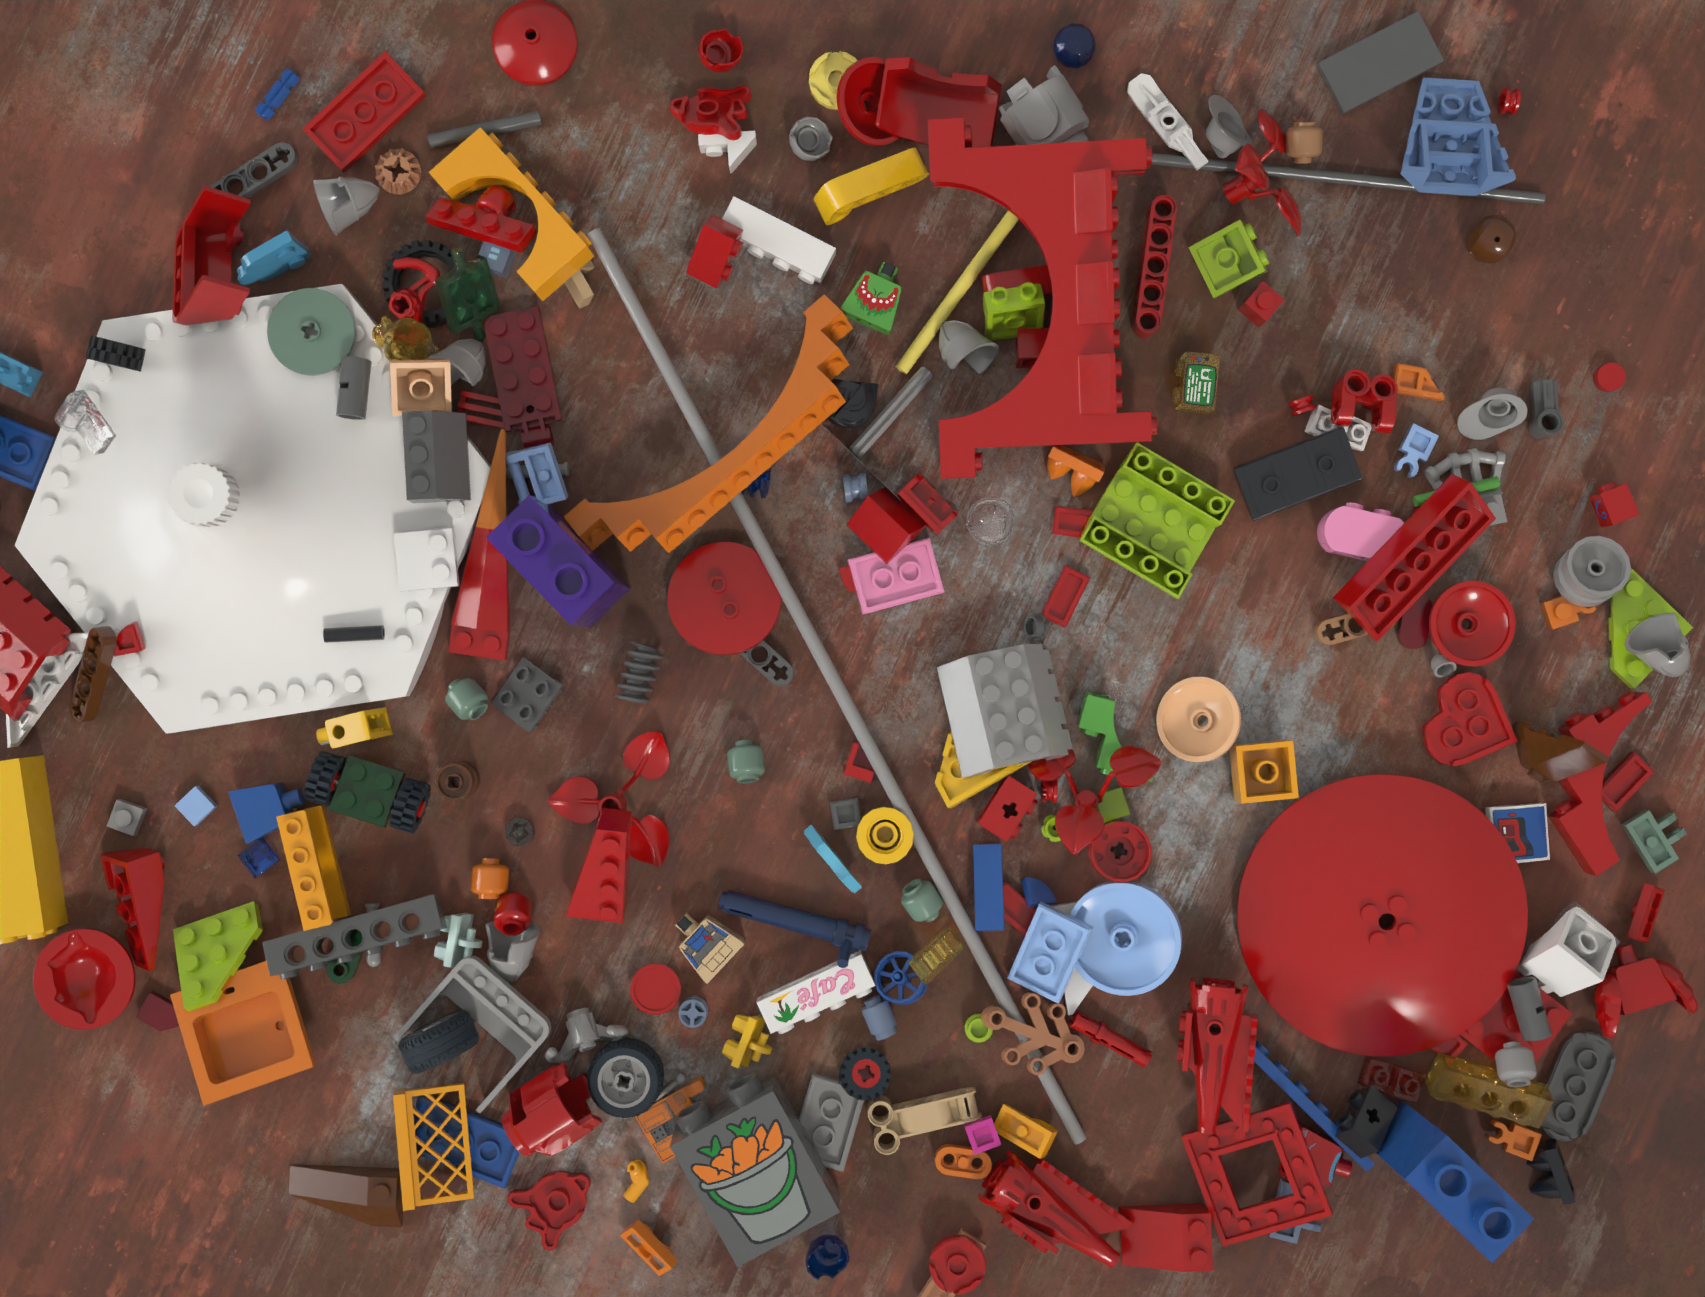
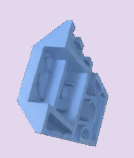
M1423 77L1400 173L1418 192L1477 196L1513 182L1516 179L1514 170L1509 169L1507 164L1508 155L1505 147L1501 148L1497 138L1499 134L1497 126L1492 124L1489 114L1491 111L1479 81Z

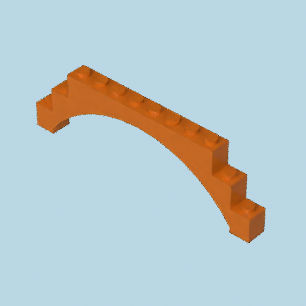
M825 294L803 312L806 317V326L802 347L792 375L781 395L762 421L737 447L711 467L667 490L629 501L611 503H589L585 498L564 516L576 534L592 550L596 549L608 537L614 534L631 552L652 534L661 546L670 553L846 402L831 380L850 365L835 344L849 333L853 327L844 313Z

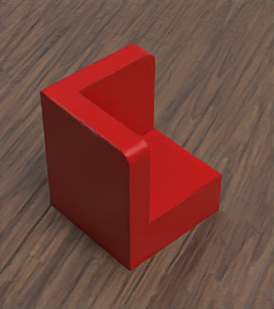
M854 740L843 774L871 783L874 769L860 743Z

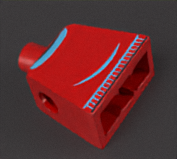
M1299 1122L1323 1186L1331 1185L1334 1174L1348 1178L1352 1171V1161L1340 1158L1342 1147L1332 1139ZM1280 1162L1278 1172L1284 1179L1288 1180L1282 1162Z

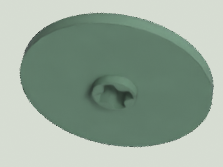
M304 288L289 293L277 303L268 320L267 337L273 354L281 364L296 373L316 376L335 370L341 365L342 357L350 355L355 343L356 327L349 308L341 299L322 289ZM314 326L318 334L316 336L311 335L309 338L305 330L307 328L312 329Z

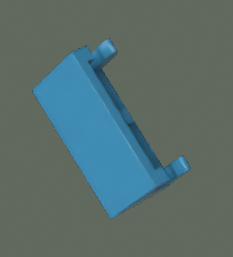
M0 352V383L31 397L43 372Z

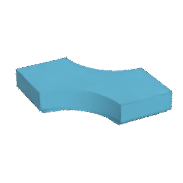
M812 825L804 830L805 836L842 883L852 893H856L861 889V884L824 837Z

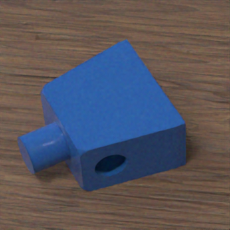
M282 782L228 792L246 844L257 841L278 830L277 816L293 812L292 808L305 804L304 795L300 788L286 792Z

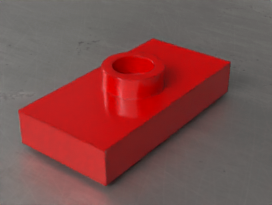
M1644 883L1639 901L1632 908L1631 916L1633 920L1628 932V938L1644 943L1649 942L1665 892L1664 889Z

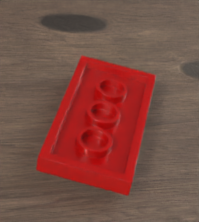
M384 51L302 129L345 173L427 95Z

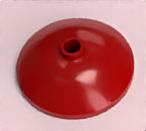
M526 0L511 6L500 16L493 31L492 48L498 65L506 75L524 85L542 86L558 80L570 69L577 54L578 40L572 21L562 9L547 1ZM531 32L536 33V37L533 40L527 39V35Z
M877 57L864 58L851 64L841 76L837 88V108L844 126L857 140L871 146H883L899 139V137L876 127L886 61ZM864 102L867 104V110L864 107Z
M1465 581L1450 586L1435 600L1429 615V632L1435 647L1445 658L1463 666H1482L1497 660L1509 648L1516 629L1515 613L1508 598L1496 587L1481 581ZM1464 619L1468 620L1469 627L1467 629H1464L1462 627V621Z

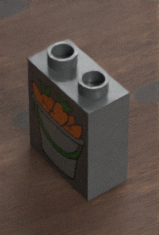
M756 1073L747 1074L727 1087L726 1093L729 1099L712 1108L708 1107L705 1100H700L687 1106L675 1116L679 1126L674 1128L670 1148L737 1267L840 1213V1192L827 1168L822 1163L820 1155L804 1126H802L775 1074L761 1082Z

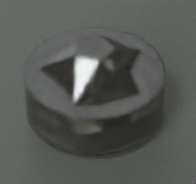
M525 817L512 819L505 828L506 839L514 846L528 844L535 835L533 823Z

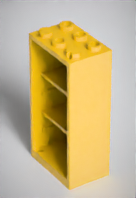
M44 755L0 761V944L26 937L27 940L46 937L48 934L59 932L58 927L69 924Z

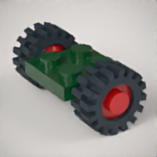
M322 750L316 756L315 763H312L311 771L307 775L308 780L305 782L304 799L328 806L330 811L386 828L388 821H390L389 825L391 827L414 834L418 829V825L421 824L422 816L425 814V808L428 805L427 801L430 798L431 785L408 777L404 780L406 774L401 771L350 755L346 761L345 757Z

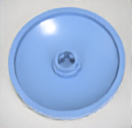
M1134 881L1105 882L1086 892L1071 911L1070 916L1093 926L1075 968L1086 981L1096 988L1121 996L1143 994L1161 985L1176 967L1182 949L1181 926L1172 906L1152 888Z

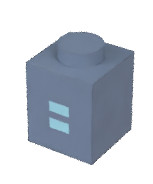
M483 241L475 263L480 269L507 279L517 252Z

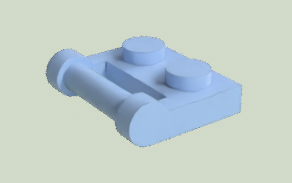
M551 443L506 453V464H508L519 496L518 505L530 495L519 461L523 460L536 495L532 497L545 504L568 498Z

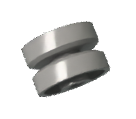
M1590 536L1576 542L1560 557L1555 564L1553 577L1555 586L1562 597L1574 605L1593 607L1604 603L1625 586L1630 577L1631 565L1629 556L1618 543L1606 537Z

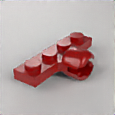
M499 185L487 187L474 205H467L440 197L425 215L429 225L520 253L523 252L537 234L534 225L509 218L514 212L516 204L514 203L513 195Z

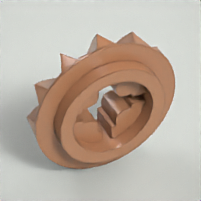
M403 148L390 149L389 152L380 155V159L377 165H375L377 181L384 190L392 194L401 195L412 191L418 185L421 178L419 161L412 153ZM400 162V167L408 173L398 174L395 180V175L388 168H396Z

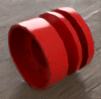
M1112 820L1104 823L1101 835L1087 847V855L1092 867L1100 875L1115 882H1128L1138 878L1146 871L1151 861L1152 847L1148 836L1140 827L1126 821ZM1118 842H1120V846L1125 849V852L1114 858L1115 853L1111 852V847L1117 846Z

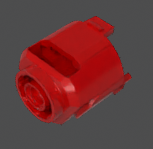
M564 1063L559 1066L553 1065L510 1094L509 1110L502 1114V1124L509 1140L518 1152L526 1157L535 1152L552 1156L589 1134L602 1123L600 1117L592 1114L586 1101L590 1097L587 1075L584 1073L572 1079Z

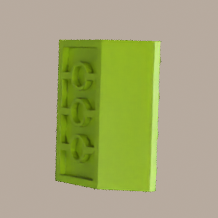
M1136 442L1097 503L1079 541L1174 598L1179 599L1193 575L1190 571L1215 528L1222 525L1235 500Z

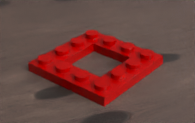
M1291 1101L1250 1113L1248 1132H1242L1235 1122L1229 1119L1217 1123L1215 1134H1203L1198 1132V1129L1182 1134V1141L1208 1210L1211 1213V1218L1222 1247L1333 1216V1210ZM1273 1140L1293 1193L1240 1208L1220 1155Z

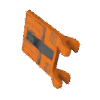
M701 1076L658 1100L642 1115L635 1116L662 1164L675 1157L670 1148L674 1128L679 1126L675 1116L684 1108L693 1104L690 1097L704 1090L706 1083Z

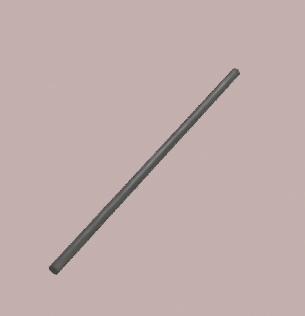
M1152 153L1151 165L1195 169L1185 156ZM1207 159L1208 163L1200 168V170L1239 173L1235 171L1237 161ZM1262 164L1268 177L1418 192L1404 178ZM1495 188L1477 196L1456 195L1544 204L1546 194L1542 192Z

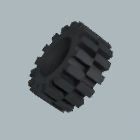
M90 335L86 359L141 372L146 349Z

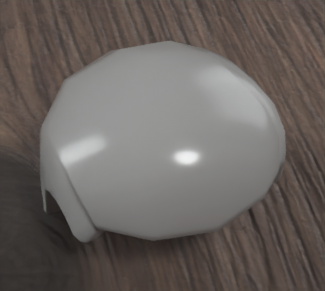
M804 117L795 122L791 128L789 144L793 153L800 159L815 161L823 158L830 151L833 137L826 124L817 117Z

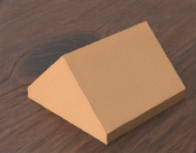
M390 360L392 416H402V412L432 410L452 412L450 360Z

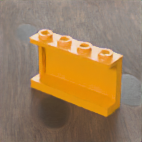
M319 805L277 816L303 930L332 924L334 919L351 915L325 806Z

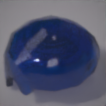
M1071 23L1061 28L1053 42L1055 57L1066 68L1077 69L1086 65L1092 59L1096 49V41L1092 31L1083 24Z
M830 1234L821 1235L812 1240L807 1249L805 1258L807 1272L817 1280L822 1276H829L834 1279L840 1271L847 1267L850 1254L848 1245L839 1237Z

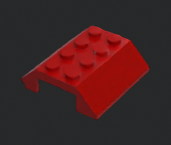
M0 566V708L13 721H19L32 701V698L24 690L47 656L62 655L71 642L68 638H65L70 634L71 629L56 616L50 619L53 613L38 599L34 598L31 600L33 595L17 580L12 581L13 577Z

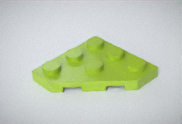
M1631 569L1629 580L1625 586L1608 599V601H1611L1609 641L1612 644V658H1609L1610 670L1629 688L1635 689L1653 669L1645 665L1637 656L1627 651L1624 644L1631 630L1642 621L1662 613H1675L1683 636H1686L1693 627Z
M253 901L173 929L183 1007L185 1010L190 1012L213 1004L222 995V987L230 975L234 976L246 957L244 953L252 941L257 940L263 931L260 909L256 902Z

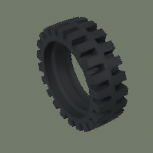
M415 240L411 241V245L404 244L400 246L401 250L399 252L395 250L391 254L393 258L387 260L385 264L387 269L383 270L382 273L384 278L382 289L385 292L383 294L387 302H390V296L393 292L400 290V276L404 269L397 270L393 267L395 259L405 257L437 258L446 263L452 272L454 279L453 292L448 301L439 309L428 312L423 311L422 320L426 327L436 328V325L443 326L447 324V321L456 319L455 315L458 312L462 313L465 309L463 305L468 303V292L471 290L469 284L470 277L462 260L447 246L436 241L423 240V242Z

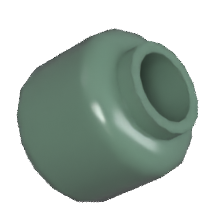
M473 678L456 679L449 684L445 702L461 720H476L485 713L488 708V694Z
M752 740L735 742V747L728 750L729 776L737 779V783L756 782L760 779L759 776L764 774L765 760L763 749L758 745L752 744Z
M915 879L903 888L901 904L914 921L931 922L940 915L939 910L943 905V898L930 881Z

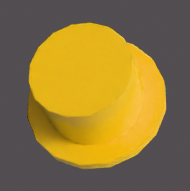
M880 807L872 809L863 816L858 825L856 838L859 849L868 859L875 863L890 864L898 862L907 855L913 843L914 833L911 822L905 814L895 808Z

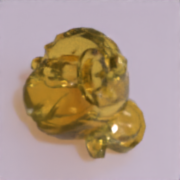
M383 316L381 318L382 323L377 324L373 328V340L384 349V354L389 361L425 360L439 352L438 347L432 343L429 329L415 319L406 317L392 322L387 316Z

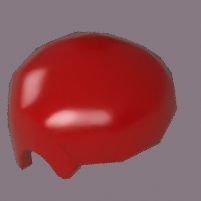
M726 28L708 31L702 36L698 46L701 62L713 72H729L739 64L744 52L741 37L731 35Z

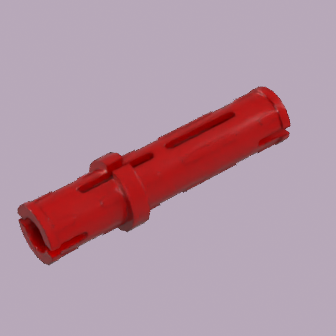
M1078 1010L1073 1014L1069 1027L1085 1034L1093 1043L1099 1042L1143 1068L1147 1066L1152 1057V1051L1106 1027L1107 1024L1102 1021L1097 1022Z

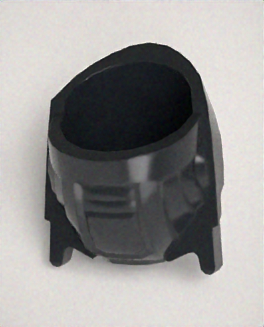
M832 379L831 382L837 387L846 402L836 412L831 414L827 420L842 428L853 429L862 426L867 422L874 410L879 384Z

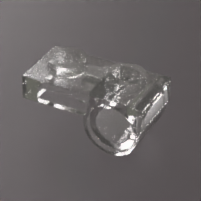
M85 390L70 393L55 414L56 423L64 430L78 431L94 455L104 453L116 437V434Z

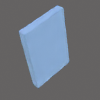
M1040 902L1007 979L1059 1004L1093 926L1044 902Z

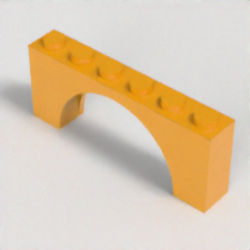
M480 127L429 171V174L453 201L458 202L470 193L493 185L518 191L533 201L538 216L537 239L530 256L516 272L536 295L544 301L594 257L588 248L592 243L581 230L577 234L571 228L574 223L563 210L559 214L553 208L556 203L546 191L541 194L537 191L536 187L539 184L528 171L524 174L519 171L518 168L521 164L510 152L505 155L501 151L503 144L493 133L487 135Z

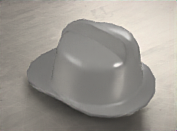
M1219 95L1209 97L1208 105L1213 117L1206 129V137L1219 158H1226L1246 144L1252 145V140L1246 132L1242 119L1232 104Z
M1501 387L1492 388L1486 391L1479 401L1469 405L1458 416L1457 426L1465 437L1473 440H1483L1521 424L1527 416L1528 409L1526 403L1517 396L1515 390Z

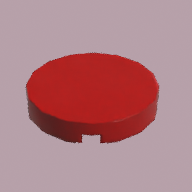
M954 1234L941 1239L934 1246L930 1254L929 1270L933 1281L940 1289L962 1295L973 1291L981 1284L985 1274L986 1259L982 1248L975 1240L965 1235Z

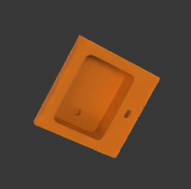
M267 961L236 971L234 976L230 975L221 989L223 991L222 995L213 1004L189 1012L183 1007L181 991L170 995L203 1106L317 1066L290 978L281 980L280 975L270 976ZM234 987L235 991L229 994L228 989Z

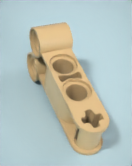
M961 1088L893 1105L890 1099L884 1095L869 1100L867 1113L870 1122L876 1126L873 1132L876 1150L881 1154L890 1155L898 1149L901 1138L980 1119L982 1114L978 1112L974 1096L976 1088ZM964 1098H966L969 1112L966 1110ZM877 1105H884L888 1108L887 1113L883 1116H876L872 1111ZM884 1133H890L894 1136V1139L889 1144H883L879 1141V1137Z

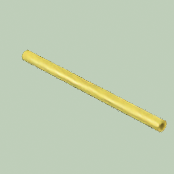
M1010 211L1006 212L895 367L906 375L939 331L943 322L947 320L1019 219Z

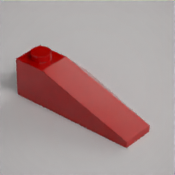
M148 848L100 854L109 890L115 889L120 902L119 905L115 906L117 914L121 915L129 927L125 930V936L135 964L148 971L154 970L165 881L163 873L165 868L164 859L158 851Z

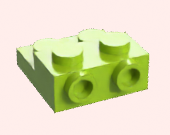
M1238 220L1188 247L1213 298H1217L1268 272L1265 266L1270 264L1269 259L1263 248L1257 250L1253 242L1257 235L1250 223L1245 225L1243 220Z
M1027 282L1015 288L1005 289L1003 287H996L989 292H984L985 337L990 341L1017 337L1018 328H1043L1045 301L1041 284Z

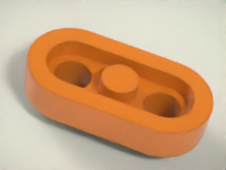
M944 1144L935 1153L936 1167L945 1175L982 1179L990 1173L992 1168L990 1156L986 1151L974 1155L972 1147ZM946 1154L954 1156L951 1162H946L943 1158ZM980 1158L982 1163L979 1166L972 1165V1160Z

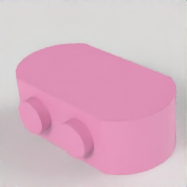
M1346 503V506L1332 509L1321 518L1317 528V537L1321 547L1328 553L1368 561L1404 522L1400 518L1392 517L1391 512L1387 510L1374 509V512L1363 510V505Z

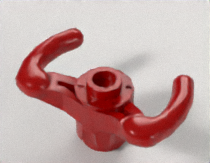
M405 257L395 259L393 261L395 269H418L423 271L425 276L411 287L397 290L390 296V311L397 318L405 319L412 333L404 332L386 320L381 322L380 327L390 337L400 342L422 344L429 336V331L422 320L423 308L428 290L440 282V271L429 262L419 258Z

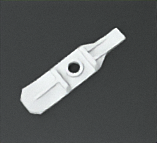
M1141 73L1128 83L1127 94L1166 145L1182 152L1196 171L1207 164V158L1193 141L1191 127L1162 93L1151 75ZM1170 117L1174 120V123L1166 125L1163 119Z

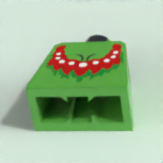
M883 262L877 275L865 271L840 310L847 318L890 336L902 290L901 286L893 283L898 268Z

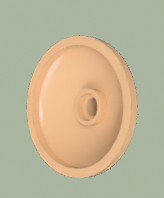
M1207 677L1187 678L1173 685L1163 696L1157 710V731L1164 746L1176 757L1198 763L1211 761L1223 755L1235 742L1241 726L1240 707L1233 693L1222 683ZM1207 717L1208 724L1203 727L1201 719Z

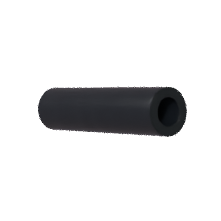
M383 625L324 628L323 639L325 643L384 640L385 629Z

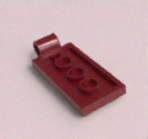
M534 306L482 317L505 432L521 429V437L525 449L551 443L553 446L554 438L549 422H558L563 419L539 307ZM534 408V412L528 413V409Z

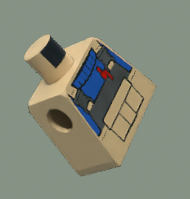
M686 913L675 924L687 936L679 945V949L706 984L738 952L746 941L742 936L710 915H707L698 924Z

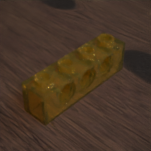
M1438 1052L1425 1078L1430 1096L1439 1101H1449L1469 1110H1479L1495 1118L1502 1117L1515 1121L1519 1125L1532 1126L1538 1129L1541 1127L1554 1102L1546 1084L1531 1080L1530 1085L1510 1087L1507 1086L1506 1082L1498 1078L1496 1069Z

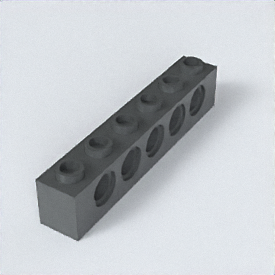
M432 894L339 920L327 926L264 941L262 944L270 976L280 975V979L284 980L298 976L297 970L308 967L309 972L327 968L326 962L337 959L338 964L355 960L354 954L365 951L366 956L383 952V946L394 943L395 948L412 944L411 938L420 935L423 936V940L440 936L439 930L447 928L440 897L438 894ZM413 913L419 918V926L415 930H411L407 926V918ZM383 922L389 923L391 927L390 935L386 938L381 937L378 931L380 924ZM356 929L362 934V942L358 946L353 945L350 940L351 933ZM326 938H330L334 943V948L329 954H326L322 949V943ZM298 946L303 947L305 950V957L301 962L294 958V950Z

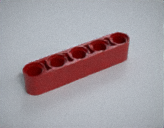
M1168 195L1156 197L1146 212L1131 323L1133 333L1140 338L1152 336L1159 329L1162 322L1177 211L1175 200ZM1155 206H1164L1168 211V216H1159L1155 211ZM1151 234H1160L1164 239V244H1155L1151 239ZM1149 261L1157 262L1160 266V272H1151L1148 269L1147 263ZM1144 290H1153L1156 293L1157 299L1155 301L1147 300L1144 296ZM1140 318H1149L1153 323L1152 329H1144L1140 324Z

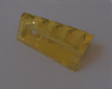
M945 927L934 933L908 963L926 985L961 953L964 946L951 928ZM922 958L924 959V961L927 963V965L930 967L931 970H929V968H928V967L926 966V964L923 962Z

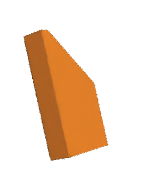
M1400 363L1394 365L1392 378L1397 383V394L1436 401L1444 400L1445 395L1436 387L1426 368Z

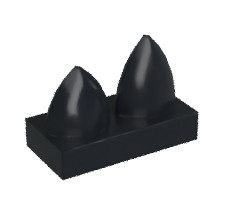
M1554 1138L1545 1140V1147L1537 1149L1533 1160H1527L1526 1164L1539 1171H1552L1553 1174L1538 1180L1532 1186L1530 1192L1543 1198H1561L1564 1205L1575 1203V1189L1558 1141Z

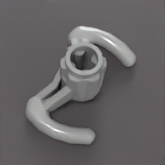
M589 1008L577 1009L566 1015L568 1021L565 1023L569 1034L561 1051L557 1052L556 1048L550 1047L545 1053V1058L550 1063H563L569 1061L578 1049L580 1052L595 1048L598 1041L613 1042L625 1039L629 1031L624 1025L604 1027L596 1024L593 1012H589Z

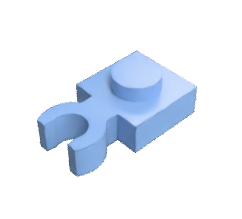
M1414 423L1411 424L1398 449L1405 453V455L1396 461L1394 470L1400 471L1403 464L1406 463L1410 467L1407 477H1414L1419 469L1417 461L1426 462L1439 435Z

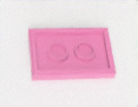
M930 538L909 543L888 564L875 552L847 560L862 615L944 593Z

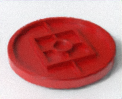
M716 542L694 550L681 561L670 580L667 603L675 628L689 644L703 652L724 656L743 653L760 644L773 630L779 618L782 598L757 551L739 543Z

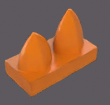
M1052 445L1047 461L1050 479H1056L1065 475L1071 468L1074 469L1071 476V492L1073 497L1087 492L1096 481L1099 482L1105 471L1104 464L1066 445Z

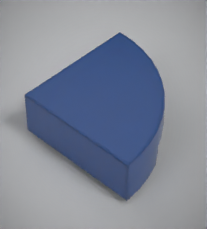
M1025 877L1021 880L1027 908L1038 907L1040 902L1050 906L1056 903L1054 894L1043 882L1030 877Z

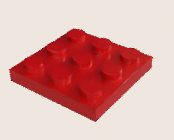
M1516 971L1512 980L1522 978L1524 976ZM1507 987L1491 1010L1475 1025L1460 1034V1036L1493 1061H1495V1053L1503 1049V1044L1520 1042L1522 1047H1527L1533 1051L1536 1063L1573 1013L1539 988L1543 1001L1542 1006L1545 1008L1552 1035L1539 1041H1524Z

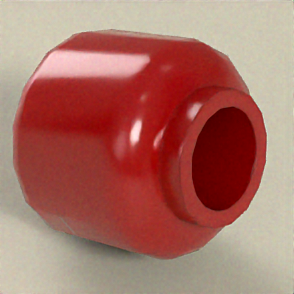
M518 892L502 895L495 902V927L508 936H516L526 931L531 925L532 903L530 899Z

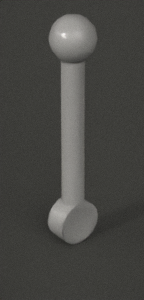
M677 1074L675 1080L661 1090L656 1102L678 1084H684L686 1082L685 1075Z

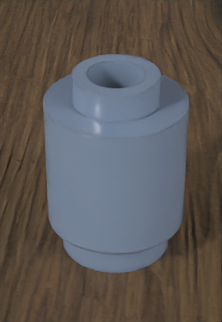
M880 995L865 1000V1006L861 1008L871 1035H875L876 1040H883L896 1034L897 1021L888 1000L881 999Z

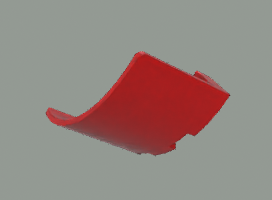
M911 57L886 59L876 118L877 128L896 137L929 146V119L964 118L966 125H971L973 147L970 148L993 146L1002 89L1001 83L989 75L954 72L951 78L937 75L938 69L924 65Z

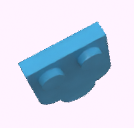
M286 230L245 254L241 259L242 265L237 269V279L241 285H249L257 281H269L290 269H297L303 266L312 255L307 246Z

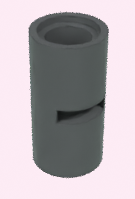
M342 357L336 416L352 420L366 419L372 361L360 357Z
M1522 977L1512 980L1507 987L1522 1039L1524 1041H1539L1550 1037L1552 1032L1545 1008L1542 1006L1543 1001L1536 978Z

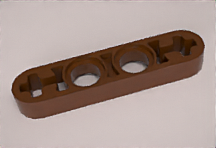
M110 626L95 627L89 631L70 702V713L77 723L92 721L97 717L117 643L115 632Z

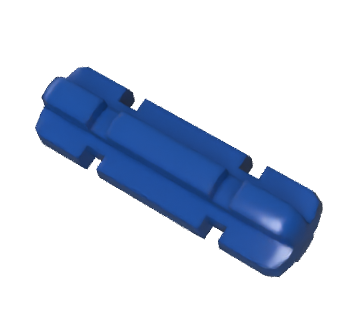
M286 68L280 75L282 79L280 81L276 80L263 97L265 101H260L255 108V112L264 120L268 121L275 113L273 110L275 108L278 109L290 94V87L294 88L299 82V76L292 70Z

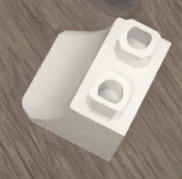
M1575 907L1567 911L1542 937L1529 945L1526 955L1520 959L1517 970L1524 976L1533 974L1538 978L1539 988L1545 993L1555 992L1560 997H1563L1604 980L1616 948V940L1613 934L1581 908Z

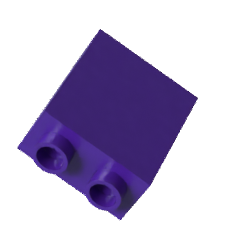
M530 495L486 537L570 625L591 628L631 589L552 507Z

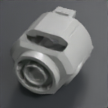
M1055 65L1050 68L1046 75L1048 80L1033 88L1028 80L1023 78L1007 90L1011 102L999 107L1002 114L1000 121L1016 145L1089 141L1085 135L1089 119L1083 111L1084 106L1064 75L1060 73Z

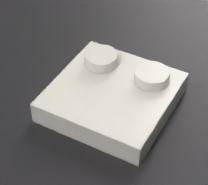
M454 528L393 533L399 591L459 586Z

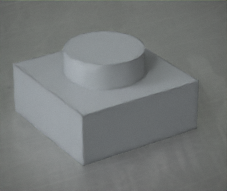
M116 799L107 827L136 836L139 833L147 808L123 799Z

